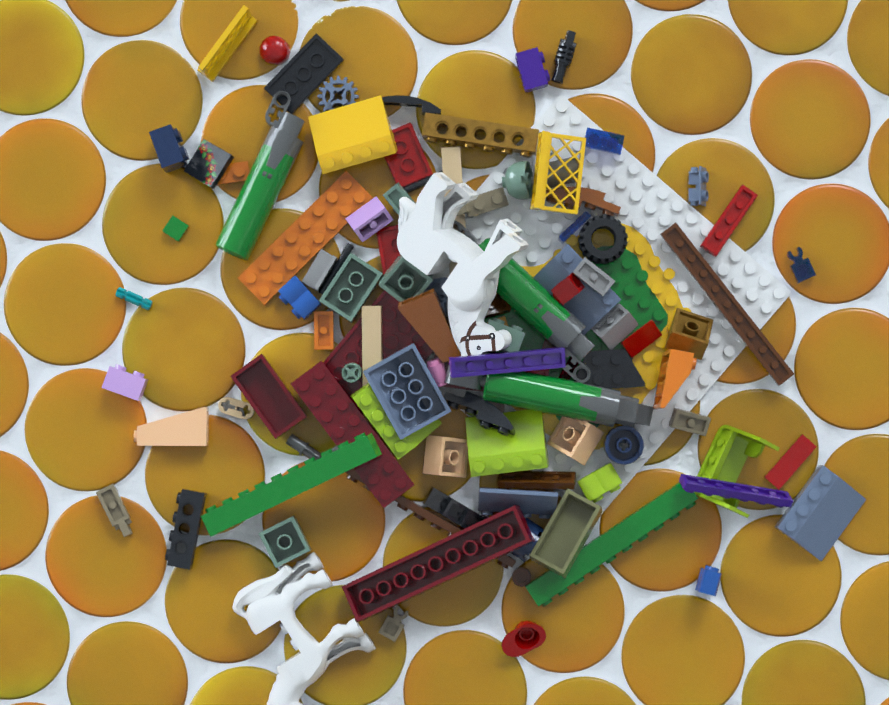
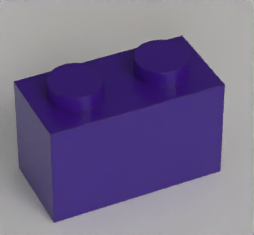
M538 47L515 53L525 93L547 87V81H550L548 70L543 68L542 63H545L543 52H539Z

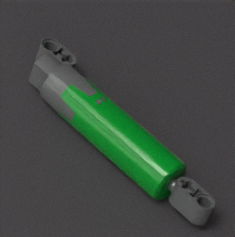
M455 220L454 223L457 224L458 231L462 233L464 230V235L468 238L471 237V240L485 251L491 238L485 239L479 245L476 237L460 222ZM511 258L509 263L500 269L496 293L555 348H565V357L571 356V362L574 365L577 362L580 364L574 369L573 373L570 371L573 368L570 364L563 368L574 380L580 383L588 381L591 377V370L581 360L594 348L595 344L582 333L586 326ZM582 368L587 371L585 379L578 378V369Z
M448 364L445 383L475 390H481V387H484L483 399L486 401L611 427L614 424L633 427L634 423L650 426L654 407L639 404L638 398L621 395L619 390L528 371L451 378L450 364Z

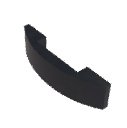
M400 95L382 97L384 105L422 108V115H425V113L441 115V109L416 97Z

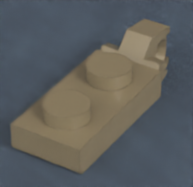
M503 187L479 194L475 200L464 205L457 216L467 213L468 217H475L508 206Z
M115 484L97 491L96 494L112 526L116 530L120 529L124 537L133 534L129 526L132 523L131 517Z

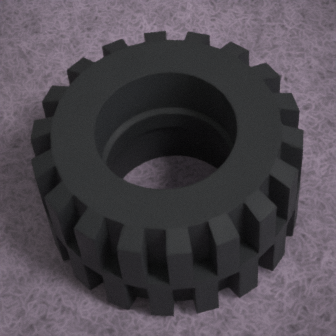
M597 215L592 219L590 218L583 225L578 237L579 248L583 256H586L589 261H593L595 264L604 265L614 262L623 254L627 246L628 235L625 232L626 228L621 225V221L614 219L613 216ZM606 229L612 233L614 244L609 250L601 251L593 246L591 238L596 230Z

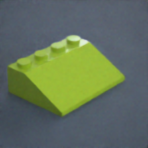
M369 382L350 396L398 460L442 424L437 419L400 440Z
M529 409L504 412L503 414L515 430V435L509 434L508 436L498 433V430L490 428V430L479 426L480 424L476 416L465 417L471 477L548 468L549 458L542 412Z

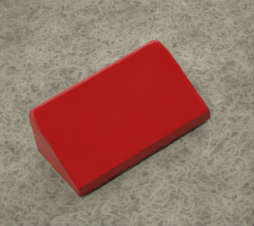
M651 319L620 344L626 349L630 357L633 358L662 336V333Z

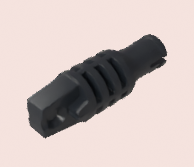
M568 30L565 39H560L554 60L556 67L551 79L555 83L563 84L566 69L571 66L577 43H574L576 32Z

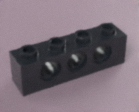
M182 489L181 492H178L176 503L179 504L178 511H174L172 520L175 523L174 530L170 531L169 535L171 547L167 549L165 555L168 566L192 569L207 493ZM187 504L192 505L194 508L191 515H187L184 512V507ZM183 523L188 524L190 527L188 534H183L180 530ZM179 542H183L186 545L184 553H180L177 550Z

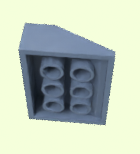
M567 244L533 278L553 295L551 289L570 275L583 259ZM579 279L585 288L565 303L564 306L586 326L582 331L585 335L621 301V298L611 288L602 297Z
M414 343L363 371L400 440L451 412Z
M819 465L793 500L791 508L788 507L774 527L822 561L866 499L828 468Z
M479 487L478 511H482L481 515H493V512H501L514 505H518L524 517L531 518L532 514H539V518L550 519L557 507L558 492Z

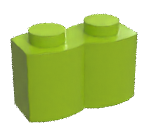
M611 462L581 478L577 483L586 498L596 503L604 498L602 494L607 491L613 493L620 489L619 485L622 481Z

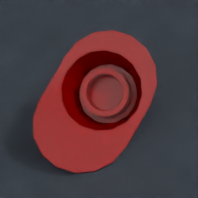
M521 621L502 640V650L510 657L522 656L541 646L546 639V633L542 626L535 622Z

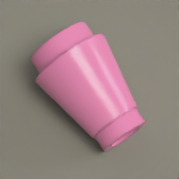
M439 357L427 361V368L437 386L446 385L445 363Z

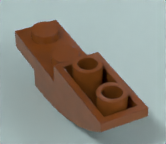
M563 187L553 191L559 200L568 195ZM567 187V188H568V190L571 192V191H573L576 187ZM581 187L578 210L581 203H583L585 208L593 211L595 209L602 210L603 215L610 217L618 216L621 207L604 201L606 193ZM551 194L546 197L547 202L557 203ZM570 197L561 202L566 209L573 210L574 202Z

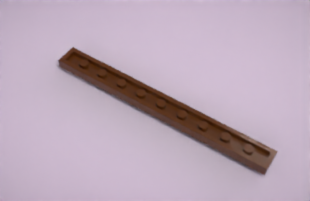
M674 223L661 233V237L775 383L780 386L794 375L793 371L678 224Z
M354 468L345 472L348 474L346 478L357 483L359 480L364 483ZM364 483V486H363V487H364L365 489L369 490V488H368V487L366 486V484ZM400 496L395 500L398 503L397 507L406 512L410 509L415 512L413 516L422 521L426 518L431 521L430 525L438 530H441V528L447 530L448 536L462 530L404 496ZM504 555L498 558L497 563L507 569L508 566L513 568L516 560L508 555Z

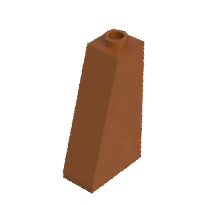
M434 288L398 303L399 311L443 363L446 361L449 363V357L461 356V352L454 341L450 324Z

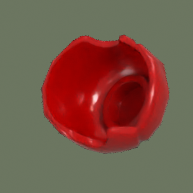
M279 36L267 37L259 47L261 58L268 64L282 65L288 60L291 53L290 45Z

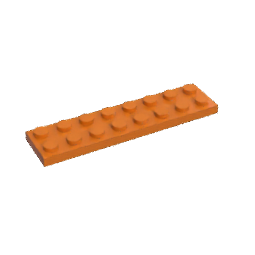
M345 171L238 279L266 305L279 292L278 290L294 277L348 224L345 218L368 203L373 197Z

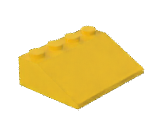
M381 95L308 116L322 174L395 154L398 151Z

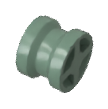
M349 363L342 369V377L347 382H355L362 376V368L357 363Z

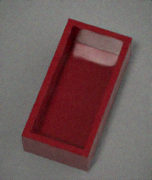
M260 354L230 376L275 439H278L308 417L263 354Z

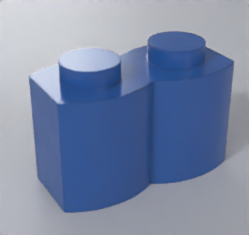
M297 276L292 277L278 290L281 294L278 297L285 305L289 303L294 308L291 311L298 319L302 317L305 320L322 305Z
M705 565V568H701L695 590L716 596L722 575L718 572L719 569Z

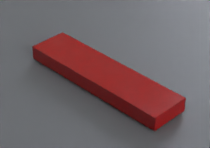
M742 184L700 247L716 257L758 195Z

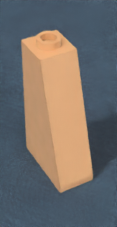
M202 407L137 426V430H134V442H137V446H208L209 408Z

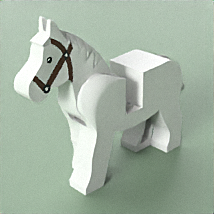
M443 172L433 173L417 197L416 204L407 197L400 198L399 233L397 236L398 250L404 259L426 275L444 272L451 261L458 263L441 288L448 296L449 324L461 356L486 354L488 351L505 349L511 344V334L507 330L496 331L493 326L484 322V318L491 302L496 296L500 269L508 264L516 253L525 250L529 244L519 237L522 230L509 219L499 221L485 251L466 235L453 229L455 218L460 209L467 203L475 200L479 194L466 183L456 184Z

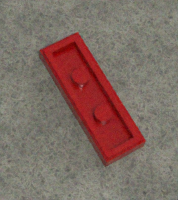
M801 434L764 478L779 490L817 446Z

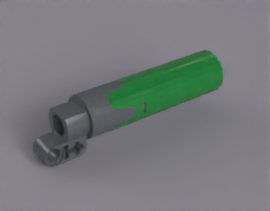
M285 91L277 92L269 105L265 115L266 123L270 126L269 132L215 243L217 248L245 261L249 259L304 143L298 139V136L305 121L287 112L291 99L290 95ZM285 96L288 100L287 103L279 105L277 103L278 97ZM277 108L279 110L277 113V118L279 120H274V122H271V118L269 116H273Z

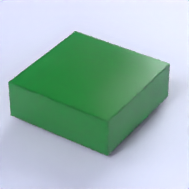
M172 215L162 231L179 242L189 226Z

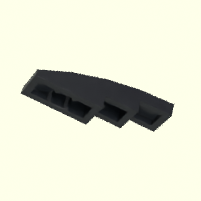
M434 487L430 489L423 501L424 505L463 528L486 519Z

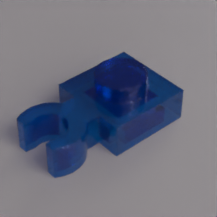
M798 247L796 248L798 251L796 257L792 255L791 251L787 252V256L795 263L790 268L797 283H800L815 276L816 273L809 258L803 260V251Z

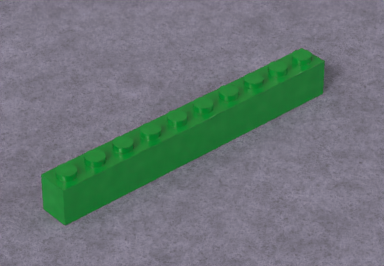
M364 432L354 437L355 441L350 444L347 440L337 445L339 449L334 452L329 449L321 453L322 457L317 460L315 457L304 461L305 466L301 468L296 465L288 469V474L284 476L279 473L271 477L272 482L268 484L263 481L255 485V490L251 492L246 489L238 493L239 498L235 500L230 497L222 501L223 505L218 508L216 505L205 509L206 514L202 515L201 518L210 537L380 456L382 453L373 434L371 433L366 436Z
M678 482L583 546L566 578L548 570L526 585V589L538 606L541 604L543 607L553 601L551 599L556 594L561 596L569 590L568 586L573 583L575 585L579 584L584 580L583 576L589 572L591 575L601 569L599 565L605 561L607 564L617 558L615 556L620 551L625 553L633 547L631 545L636 540L641 542L648 537L647 533L654 529L656 532L664 526L663 522L668 519L674 520L681 515L679 511L684 508L686 510L696 505L695 501L699 498L695 492H686L680 482Z

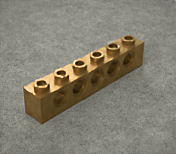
M425 113L422 137L429 143L442 141L445 142V145L449 146L462 144L464 145L463 147L468 149L482 147V150L493 152L495 149L501 150L503 154L512 155L515 152L520 153L522 157L530 158L532 155L536 156L540 132L539 129ZM445 126L448 128V131L445 134H439L438 129ZM465 129L467 134L464 137H458L456 135L457 131ZM478 132H484L486 134V137L483 140H478L475 138ZM497 135L505 137L501 143L495 142L494 138ZM515 138H522L524 140L520 146L514 145L513 141Z

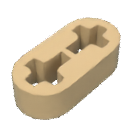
M224 397L218 403L219 410L224 414L246 420L254 415L255 410L250 403L231 397ZM227 400H230V404L235 406V410L228 408L225 411V407L222 406L223 402L226 403ZM247 405L251 413L246 414L244 417L243 412L237 410L238 407L245 408Z

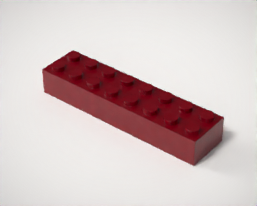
M322 361L291 383L292 387L336 446L347 440L350 444L355 441L354 437L364 432L366 436L371 433L373 434L382 454L355 467L354 470L383 508H386L415 486Z

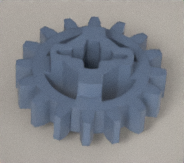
M337 76L336 80L330 77L329 83L324 81L325 87H319V91L322 94L317 95L318 99H322L319 105L325 106L323 112L332 110L335 106L356 103L355 100L359 99V95L354 94L358 91L357 88H352L354 82L347 83V77L342 81L340 76ZM334 85H343L341 88L334 87ZM327 91L330 94V99L328 100V102H326ZM349 92H351L350 102L346 99ZM342 93V100H335V94L340 95Z

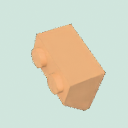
M562 416L546 444L585 466L604 432L587 421Z
M428 435L426 438L423 473L466 478L468 463L467 439Z

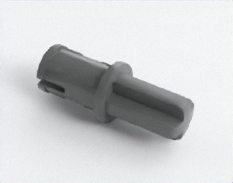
M291 434L286 442L287 445L298 451L299 455L303 454L309 459L315 457L316 460L322 457L320 452L309 446V442L302 441L294 434Z

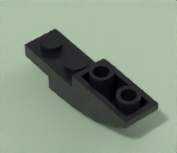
M466 391L464 398L448 392L445 393L444 399L450 409L464 410L470 416L477 415L476 419L482 428L488 430L490 428L496 429L498 433L505 436L509 434L515 435L514 427L507 417L482 397Z

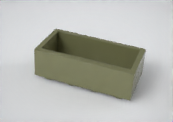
M567 488L530 554L531 560L566 578L602 514V507Z

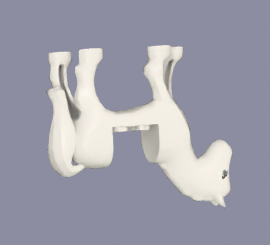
M315 552L311 553L306 559L298 561L294 567L284 564L275 575L254 581L238 591L234 598L233 611L247 620L255 635L280 620L282 622L280 624L281 629L285 634L289 633L292 638L290 642L296 651L298 649L300 651L277 667L278 674L269 694L267 705H304L299 702V699L306 688L326 671L330 663L354 650L369 653L376 649L368 634L363 632L355 618L347 624L333 626L322 642H318L296 618L294 603L300 595L311 589H327L333 586L329 576L323 570L324 566ZM309 571H318L316 574L307 573ZM246 605H249L247 611H245L244 607Z

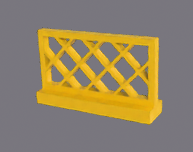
M243 5L198 66L197 71L212 82H214L258 22L251 15L249 8Z
M548 131L539 133L530 205L531 210L578 214L586 138L555 134ZM552 138L559 139L564 146L555 151L551 145ZM572 141L581 142L580 150L576 154L568 146ZM564 148L572 155L565 162L558 155ZM553 156H556L562 164L555 170L549 165V160ZM574 158L578 163V169L572 173L566 164ZM562 167L570 175L563 181L555 173ZM551 175L560 183L553 189L547 184V179ZM572 177L576 182V188L570 192L564 183ZM560 186L568 194L561 200L553 192ZM549 194L557 201L552 207L544 206L545 198ZM570 197L574 202L573 210L566 209L561 202Z

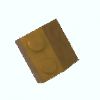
M677 308L667 336L665 349L694 353V358L702 360L709 343L713 319Z

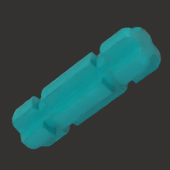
M119 287L116 291V297L124 298L125 301L141 306L146 310H149L152 306L151 300L143 299L142 296L131 291L127 292L124 288Z

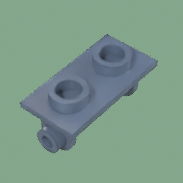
M699 166V171L698 167H691V171H689V185H696V188H689L688 202H690V206H698V202L699 205L706 206V201L709 199V193L706 190L709 173L702 166Z

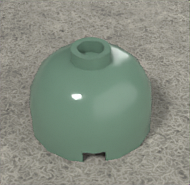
M520 161L510 165L506 170L505 177H502L503 188H506L513 198L526 200L532 196L533 183L531 184V177H533L530 162Z

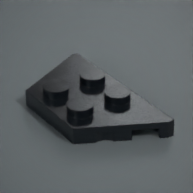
M626 349L590 351L583 358L582 362L591 370V377L588 381L584 382L585 384L609 389L645 387V382ZM582 368L579 369L577 372L578 378L585 379L587 371Z

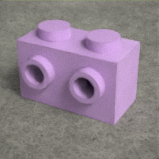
M374 197L345 218L362 242L393 221V218L377 197Z
M117 364L115 367L109 366L102 388L141 401L148 379L144 378L145 374L134 371L133 374L126 372V367Z

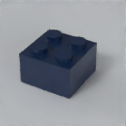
M170 124L149 132L161 167L166 173L188 165L189 155L186 148L180 144V142H183V139L177 128L174 129Z

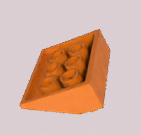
M674 349L663 352L653 405L654 409L665 408L689 376L691 370H695L697 358H694V353Z

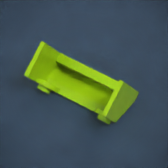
M723 425L718 429L697 477L736 483L748 456L752 458L760 456L765 446L779 451L780 447L756 435L729 425ZM695 492L697 496L746 518L749 517V514L737 509L739 499H725L717 495L707 496L703 493Z

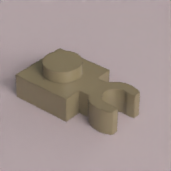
M398 605L394 609V617L392 618L388 615L378 632L394 642L405 626L400 621L408 616L407 610L404 615L397 613L400 607Z

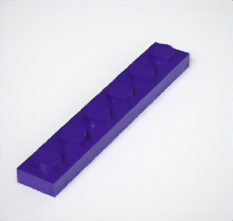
M563 347L449 357L451 378L566 367L565 348Z
M681 474L679 478L682 488L689 493L699 492L707 496H721L725 499L736 498L743 502L754 501L761 505L772 504L779 508H791L793 503L787 491Z

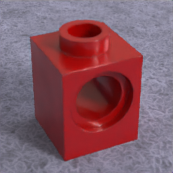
M571 273L551 291L553 297L564 305L581 292L585 286L576 275Z

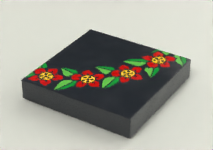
M203 139L184 172L215 189L234 156Z

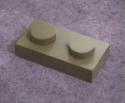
M674 408L669 426L706 436L711 418Z

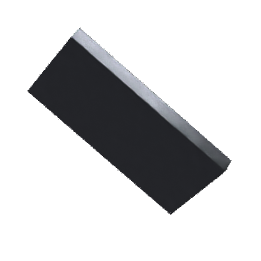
M316 33L264 89L272 97L279 91L287 92L291 99L288 112L293 114L344 59ZM280 96L277 99L280 105H285L288 101L285 96Z

